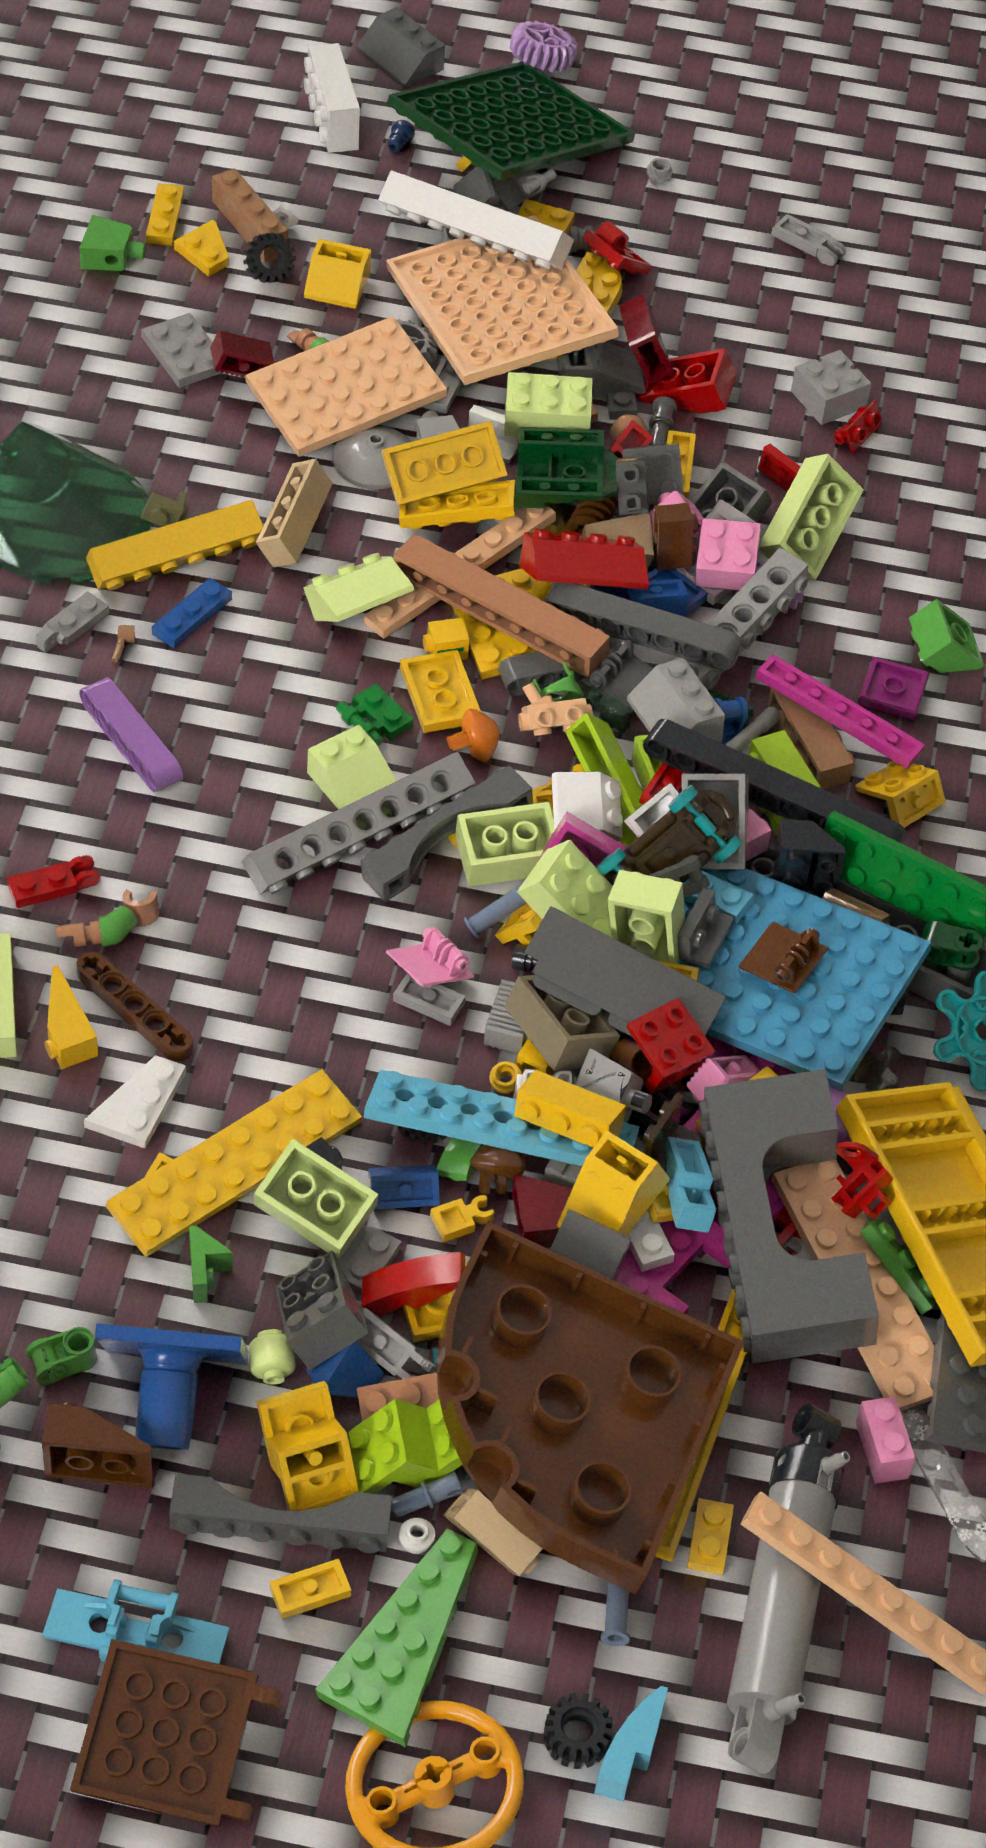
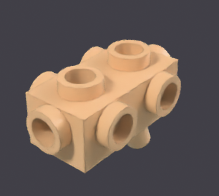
M533 682L522 688L531 704L522 707V713L518 714L520 731H533L534 736L552 734L551 728L563 727V732H565L586 712L593 715L592 707L590 704H587L586 698L553 702L551 695L541 697Z

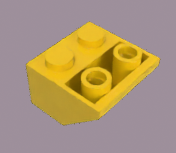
M318 239L311 256L304 298L356 309L370 276L371 249Z

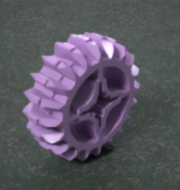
M526 21L515 26L512 32L510 50L519 61H524L525 65L540 68L542 71L549 70L553 72L556 70L561 72L562 70H568L576 59L578 43L575 41V38L570 36L569 32L563 31V28L555 27L554 24Z

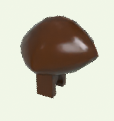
M484 1145L476 1151L470 1159V1164L475 1170L480 1172L479 1192L490 1194V1185L492 1182H495V1193L506 1194L507 1177L513 1178L514 1175H522L526 1169L524 1153Z

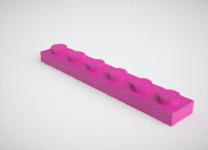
M774 654L757 670L755 676L757 680L906 769L915 762L924 750L925 744Z

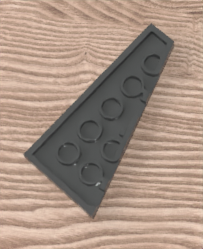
M941 1314V1317L937 1320L936 1330L940 1333L939 1341L934 1345L930 1387L933 1390V1399L928 1405L927 1416L930 1417V1427L925 1431L924 1441L986 1453V1365L970 1367L955 1336L948 1327L944 1315Z

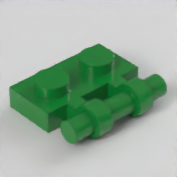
M376 683L353 696V706H349L345 701H341L336 706V710L341 714V719L347 725H353L354 727L360 725L377 746L383 742L381 734L391 741L414 726V719Z

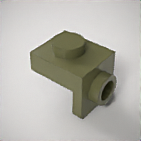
M180 491L176 500L152 492L142 510L141 519L160 526L178 522V520L183 521L189 506L185 504L186 492Z

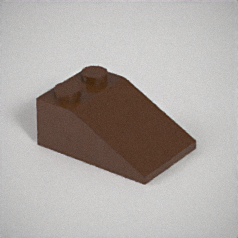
M70 1402L60 1404L49 1403L42 1437L45 1477L153 1488L152 1446L86 1407L77 1406Z

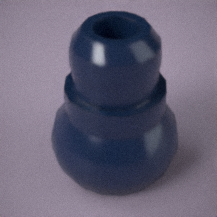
M406 120L394 122L388 141V147L391 151L399 152L407 143L412 141L415 136L413 125Z

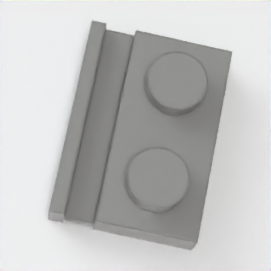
M366 1225L362 1226L345 1253L338 1260L353 1292L362 1296V1277L389 1266L401 1250L402 1241L373 1226L371 1228Z

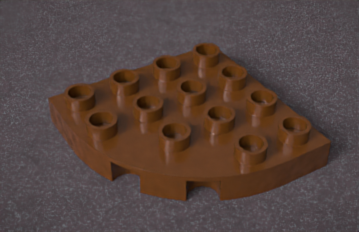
M488 1221L460 1277L445 1314L439 1337L436 1369L438 1395L443 1419L451 1442L465 1470L480 1492L492 1502L498 1513L510 1524L546 1551L636 1595L647 1577L744 1345V1341Z

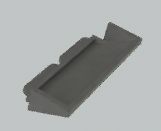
M552 906L549 907L524 952L538 960L532 972L535 974L533 983L537 988L589 1015H597L601 1009H604L610 1013L608 1017L609 1024L631 1037L632 1035L626 1028L630 1021L676 998L682 1001L706 1036L726 998L725 995Z

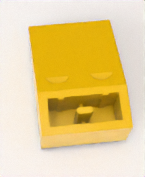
M606 1130L587 1155L557 1227L560 1229L567 1211L572 1209L628 1236L669 1182L670 1178L657 1161Z

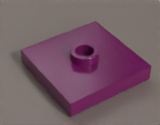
M873 657L857 704L915 721L930 672Z

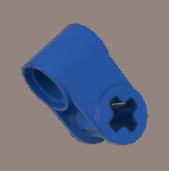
M736 697L735 700L721 701L719 698H714L725 714L722 742H720L724 745L741 732L744 723L747 721L748 706L743 697Z

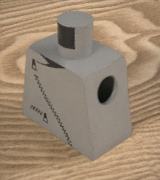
M589 1049L575 1085L625 1104L624 1122L629 1120L632 1110L643 1114L647 1113L652 1104V1095L640 1091L643 1079L595 1050Z

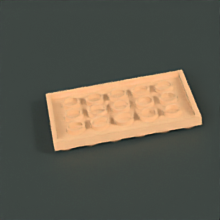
M394 316L246 375L247 385L298 457L447 396V388Z

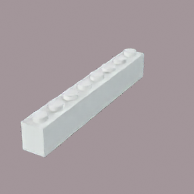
M392 170L378 199L387 206L385 210L394 215L400 216L402 212L407 214L406 217L416 223L421 224L422 220L427 221L428 226L438 231H442L443 228L449 229L448 233L460 239H463L466 235L471 237L470 241L477 245L485 247L486 243L491 244V248L499 253L506 255L507 251L513 252L515 258L524 262H528L529 259L535 260L537 266L546 270H550L551 266L562 270L574 242L573 238L556 228Z

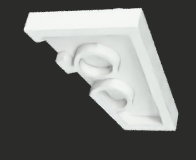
M155 1055L84 1119V1128L146 1149L186 1074V1066Z

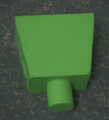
M92 215L79 247L80 269L123 271L126 268L129 257L144 259L146 243L133 241V228L130 225Z

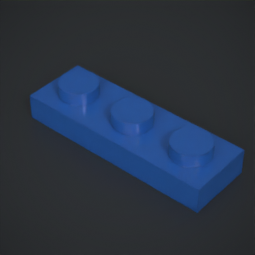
M208 578L152 626V635L175 649L232 600V591L215 580Z

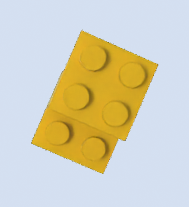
M325 1381L256 1401L270 1467L282 1482L288 1511L321 1508L341 1501L355 1492H359L347 1432L335 1419L329 1388Z

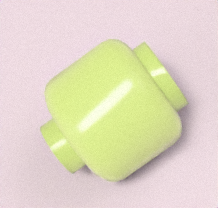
M277 1329L261 1331L249 1344L251 1373L255 1377L263 1379L264 1383L270 1385L280 1384L284 1382L285 1377L290 1376L295 1371V1351L287 1343L283 1331Z

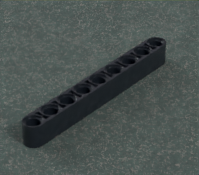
M658 720L643 742V749L650 757L686 774L749 775V802L783 818L814 821L824 830L828 816L833 811H836L903 844L907 837L905 828L889 818L671 720Z

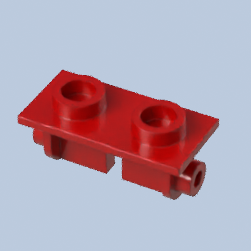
M874 400L869 406L859 407L857 412L848 420L849 424H844L835 432L834 441L838 445H849L850 452L853 454L882 424L877 400Z

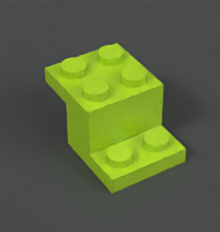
M394 1399L348 1431L360 1493L376 1494L393 1481L419 1488L422 1487L420 1482L428 1483L448 1475L463 1465L451 1442L443 1419L440 1400L425 1408Z

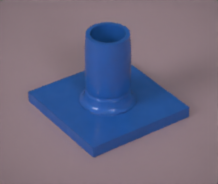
M96 1323L95 1339L107 1352L142 1355L144 1369L141 1372L135 1437L152 1446V1448L189 1450L199 1378L197 1370L200 1369L202 1361L247 1365L249 1350L242 1337Z

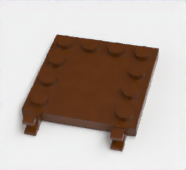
M111 1639L70 1791L215 1827H220L223 1816L240 1822L250 1823L253 1812L252 1804L227 1798L252 1702L279 1710L282 1699L281 1690L257 1685L259 1675L255 1672Z

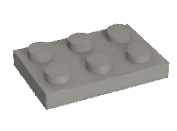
M191 313L141 329V338L179 388L221 374L220 371L216 372L214 369L210 349L212 340Z

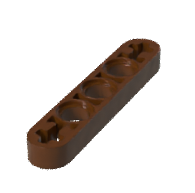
M86 952L77 959V976L80 981L164 1056L177 1062L184 1061L191 1056L193 1051L192 1035L107 959L96 952ZM115 982L120 984L121 988L118 991L110 992L105 990L104 986ZM133 1001L140 1002L143 1005L137 1011H130L125 1006ZM156 1020L165 1024L160 1030H151L147 1027L150 1022ZM172 1041L175 1042L177 1045L172 1047Z

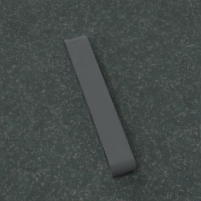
M554 582L544 599V602L550 603L555 608L577 617L580 621L595 629L602 630L611 637L624 641L630 640L634 644L719 670H728L731 667L742 646V639L730 630L577 584Z

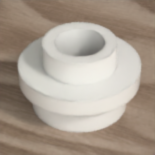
M411 1518L401 1525L399 1541L408 1552L413 1554L423 1553L430 1549L435 1541L434 1527L425 1519ZM420 1531L423 1535L421 1537H414L411 1532Z

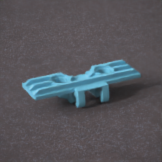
M114 1579L107 1599L57 1589L42 1637L99 1650L101 1662H105L111 1639L220 1664L229 1627L176 1615L180 1598L179 1593L172 1592L171 1595L122 1585L121 1580ZM118 1600L164 1609L165 1613L164 1615H153L150 1623L125 1617L124 1608L118 1605ZM99 1617L108 1619L106 1631L102 1633L94 1632L90 1628V1623ZM171 1633L178 1634L183 1639L182 1644L175 1649L166 1648L161 1641L166 1635Z

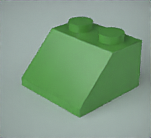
M935 599L909 617L913 629L911 630V635L919 646L920 651L918 655L925 666H931L940 673L977 670L985 666L970 623L938 599Z

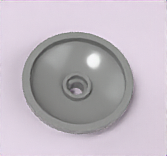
M376 425L337 441L333 449V464L338 474L355 486L366 489L391 488L381 451L382 449L411 442V440L397 430Z

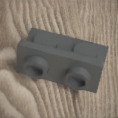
M703 887L677 935L679 959L705 968L711 966L734 923L733 916L719 912V906L716 905L715 891Z

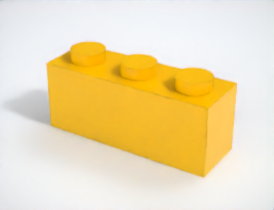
M535 1070L518 1089L514 1116L593 1148L606 1130L617 1137L622 1132L626 1105Z

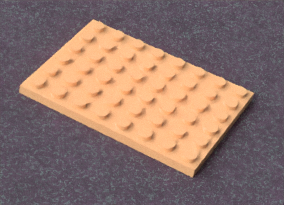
M535 215L526 217L527 219L541 223ZM464 236L463 239L457 238L386 260L388 271L425 327H428L429 333H432L433 339L464 385L477 383L486 378L502 375L521 367H528L537 362L553 359L557 356L572 351H579L582 348L619 337L618 327L567 258L562 270L552 266L550 270H546L537 266L535 260L521 261L513 256V252L507 251L505 255L493 250L491 244L486 243L485 247L471 242V237Z

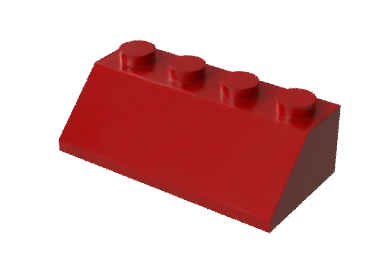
M535 529L534 533L524 532L519 567L536 581L648 589L649 585L644 548L635 542L633 537L618 536L617 540L607 539L608 536L591 533L590 537H580L579 533L572 531H563L562 535H553L552 531L545 529Z

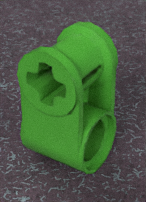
M74 1327L54 1336L38 1339L26 1348L27 1357L33 1360L37 1370L35 1378L38 1384L41 1385L53 1384L62 1378L87 1371L97 1361L94 1335L85 1327ZM79 1347L86 1348L83 1351H74L76 1348Z

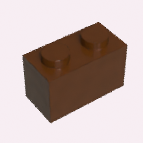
M688 503L654 506L653 550L657 570L692 567V555L697 554V543L695 537L693 538V532L698 531L697 515L692 514Z

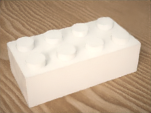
M339 43L308 46V57L304 58L306 73H308V78H304L305 93L309 94L310 109L315 110V125L320 126V141L325 143L328 153L359 150L360 107Z

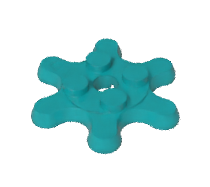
M982 971L975 978L974 994L970 999H963L950 989L943 990L937 995L935 1000L936 1007L948 1017L951 1027L949 1035L936 1041L933 1047L934 1056L942 1062L952 1061L958 1056L964 1057L970 1067L969 1082L971 1086L979 1091L986 1090V1038L984 1040L981 1039L977 1031H975L980 1022L986 1025V971Z

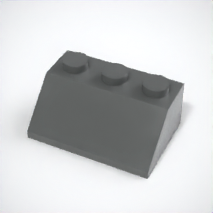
M397 7L378 15L357 45L359 53L405 89L444 70L445 44Z

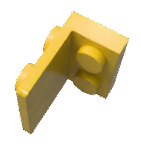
M890 761L887 767L878 772L868 774L863 781L855 785L857 792L886 800L891 820L899 823L904 828L946 803L938 770L927 768L923 765L912 764L906 769L895 761Z

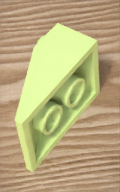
M360 725L352 727L308 749L307 773L338 810L397 781L377 744ZM382 807V811L387 817L393 816L389 808ZM356 819V824L360 829H367L366 824L362 820Z

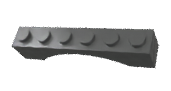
M510 765L500 771H495L488 779L476 787H470L462 796L451 803H445L437 812L429 817L420 819L412 828L394 836L378 850L369 852L361 860L362 879L384 902H387L410 887L413 875L425 855L444 838L456 833L457 816L459 814L533 804L532 787Z
M175 1473L169 1510L170 1529L189 1535L200 1532L213 1534L220 1538H230L232 1536L248 1537L257 1542H266L268 1540L285 1541L294 1546L315 1544L332 1550L344 1547L358 1549L364 1553L386 1552L392 1496L355 1492L341 1501L321 1508L303 1511H282L260 1507L244 1501L224 1489L212 1477Z

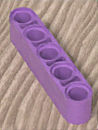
M109 677L80 689L79 694L85 709L152 792L155 793L183 779V772L176 758Z

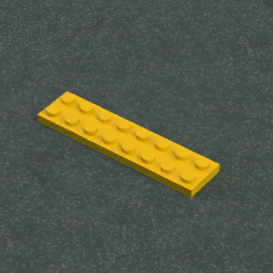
M323 1069L113 1196L106 1201V1208L143 1255L148 1257L188 1232L189 1226L199 1225L258 1188L292 1139L305 1147L320 1137L327 1143H330L360 1124L362 1116Z

